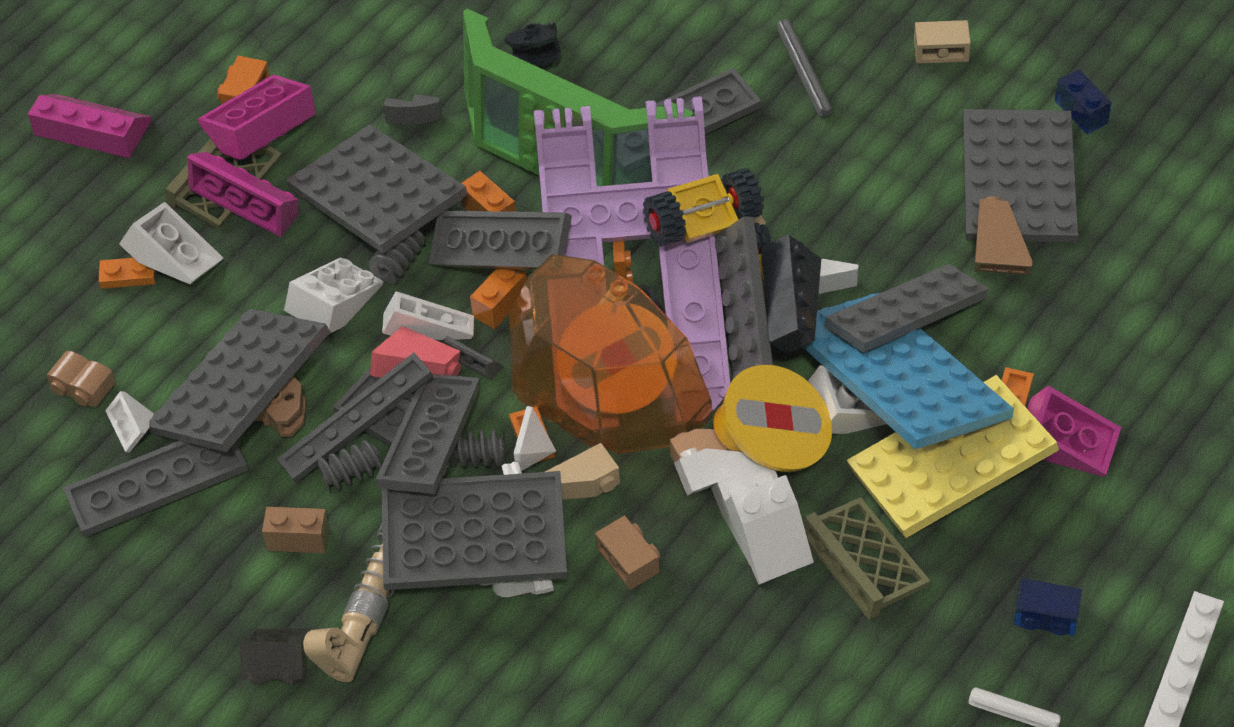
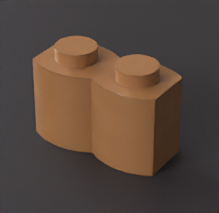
M66 351L46 375L50 389L59 396L73 397L82 406L97 407L116 383L112 370L98 362L89 361L72 351Z

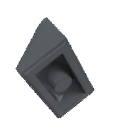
M448 336L444 338L446 345L460 351V364L484 377L493 380L503 368L501 363Z

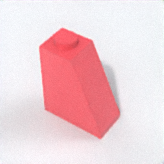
M402 326L372 351L370 375L379 378L383 377L414 352L432 374L458 376L461 370V364L459 363L460 351Z

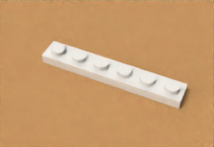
M1194 591L1144 727L1180 726L1224 601Z

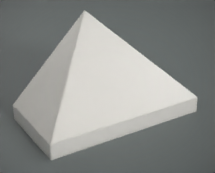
M123 391L119 392L105 410L125 452L130 453L149 429V421L154 413Z
M530 406L526 407L514 450V460L519 462L521 471L556 452L533 407Z

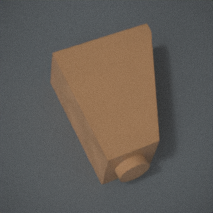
M995 196L980 199L974 271L1030 275L1032 259L1009 202Z

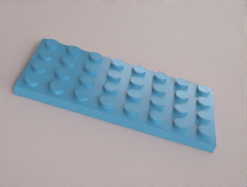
M880 293L870 294L863 298L846 301L845 303L817 311L815 341L803 346V348L915 450L1013 418L1014 408L921 328L863 353L825 327L826 316Z

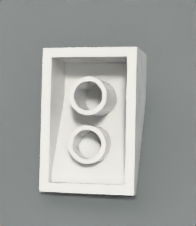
M165 202L133 223L119 243L138 263L188 284H192L224 259Z
M819 366L808 380L826 403L832 421V434H847L887 424L824 366Z
M786 475L733 495L724 501L758 585L814 563L798 503Z

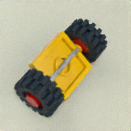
M744 168L724 174L721 179L719 174L668 188L666 192L645 198L643 202L644 222H647L648 226L646 229L648 232H651V239H654V243L660 247L681 241L684 238L689 243L721 233L744 216L759 217L763 213L764 205L761 202L764 201V198L760 194L762 192L761 187L757 185L759 183L758 179H754L755 174L750 172V169Z

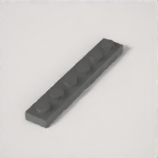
M413 352L278 457V462L294 482L297 483L318 466L319 458L328 459L329 454L337 452L432 378L431 371Z

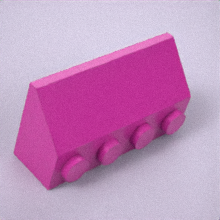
M273 74L198 118V122L221 153L241 160L247 158L257 149L267 146L275 138L285 135L287 131L295 126L305 123L307 119L316 114L311 86Z
M58 94L39 95L28 113L34 135L127 158L131 157L152 120L150 116Z
M208 152L190 154L187 157L189 190L279 237H282L298 216V199L293 194L272 186L266 180L254 177L243 168H237L227 163L220 156H214Z

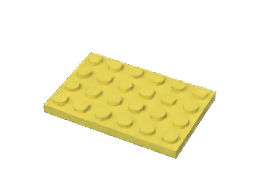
M997 375L986 380L984 383L1014 408L1013 418L916 450L895 432L847 460L851 471L905 538L1059 450L1056 440Z

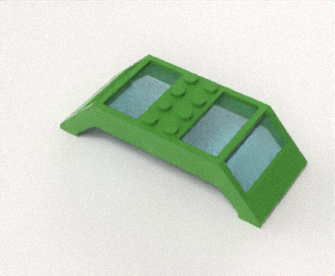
M469 9L463 11L464 94L475 145L540 176L534 111H544V129L555 128L552 111L559 109L561 128L566 127L565 108L572 109L573 120H571L572 127L583 126L580 108L590 106L597 187L652 182L646 108L629 110L493 47L488 33L489 18ZM671 102L673 118H678L677 104ZM664 106L656 107V120L667 119ZM688 109L684 110V117L694 116V112Z

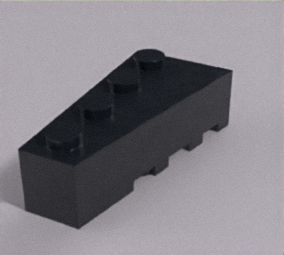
M789 234L761 247L769 342L786 354L815 341L822 258L805 247L802 242L797 241Z

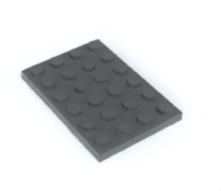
M963 109L966 240H976L980 199L995 196L1009 202L1024 241L1077 242L1078 228L1071 111Z
M370 124L286 180L289 189L381 253H385L468 195L466 186Z
M248 309V311L241 315L239 321L231 330L224 334L223 339L215 348L207 353L206 358L189 374L182 385L171 394L166 403L154 413L149 421V432L227 452L331 331L326 323Z
M560 471L443 478L435 494L382 489L384 590L567 578Z

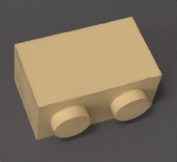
M968 20L915 22L914 47L916 64L968 62L970 54Z

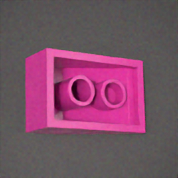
M1047 386L1030 399L1028 411L1056 440L1059 447L1057 452L1043 460L1104 477L1107 474L1121 427L1050 386Z

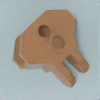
M292 376L254 421H263L265 426H271L280 437H292L305 422L306 398L302 394L301 383Z

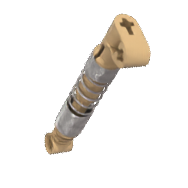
M382 523L376 535L382 545L371 547L373 552L372 558L366 559L368 567L366 571H361L360 573L362 581L354 586L356 591L352 592L341 619L342 629L325 628L311 630L304 638V651L308 658L326 674L338 681L351 682L354 679L371 636L377 633L388 608L387 599L394 594V590H391L388 596L390 590H384ZM379 547V552H375L374 548Z

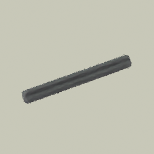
M789 19L779 20L777 22V30L818 116L821 118L830 116L832 114V106Z

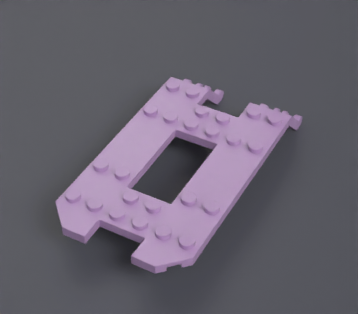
M702 96L693 97L692 108L695 115L692 117H684V99L682 98L676 99L678 118H673L671 99H665L664 110L667 119L657 120L656 102L654 100L646 101L652 182L597 187L590 106L580 108L583 126L572 127L571 120H573L572 109L565 108L566 127L561 128L559 109L552 111L553 122H555V128L544 129V111H534L543 212H565L572 215L562 271L548 270L559 407L590 432L619 429L618 413H606L580 405L569 396L559 366L560 344L571 323L585 311L598 306L607 295L602 243L650 239L651 232L647 231L646 227L648 225L647 222H644V199L666 192L668 188L708 177ZM715 235L689 243L684 238L678 242L659 246L666 325L673 342L675 361L670 380L657 398L674 397L676 424L705 422L723 402L730 385Z

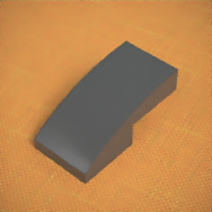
M414 94L412 102L386 98L383 105L386 123L423 124L442 118L441 101L438 97Z

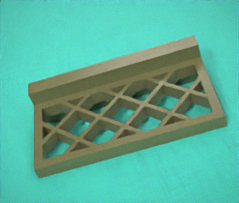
M211 138L198 152H208L223 159L232 158L235 167L243 168L246 171H254L255 177L263 180L282 158V153L267 145L250 154L253 164L238 166L237 160L232 156L221 153ZM267 154L271 159L268 162L256 163L255 155ZM188 164L165 188L166 203L174 209L180 206L217 229H220L233 215V212L223 208L224 212L218 219L210 215L208 208L222 206L212 201L206 202V199L202 196V202L191 204L185 200L189 195L197 194L189 190Z
M861 497L820 516L813 512L804 517L803 525L809 547L869 620L879 616L882 608L929 587V578ZM858 509L865 517V520L860 521L848 518V513ZM834 522L842 524L841 532L829 530L825 523ZM845 525L863 529L861 537L845 534ZM866 530L878 533L882 537V542L866 539ZM842 541L859 545L858 553L846 551L841 545ZM862 547L880 550L879 557L862 555ZM883 551L896 554L900 559L899 563L883 560ZM859 562L877 566L875 575L863 572L859 567ZM880 567L897 571L896 580L879 576ZM901 573L913 575L917 582L911 584L900 581ZM881 584L893 587L894 592L884 597L876 586Z

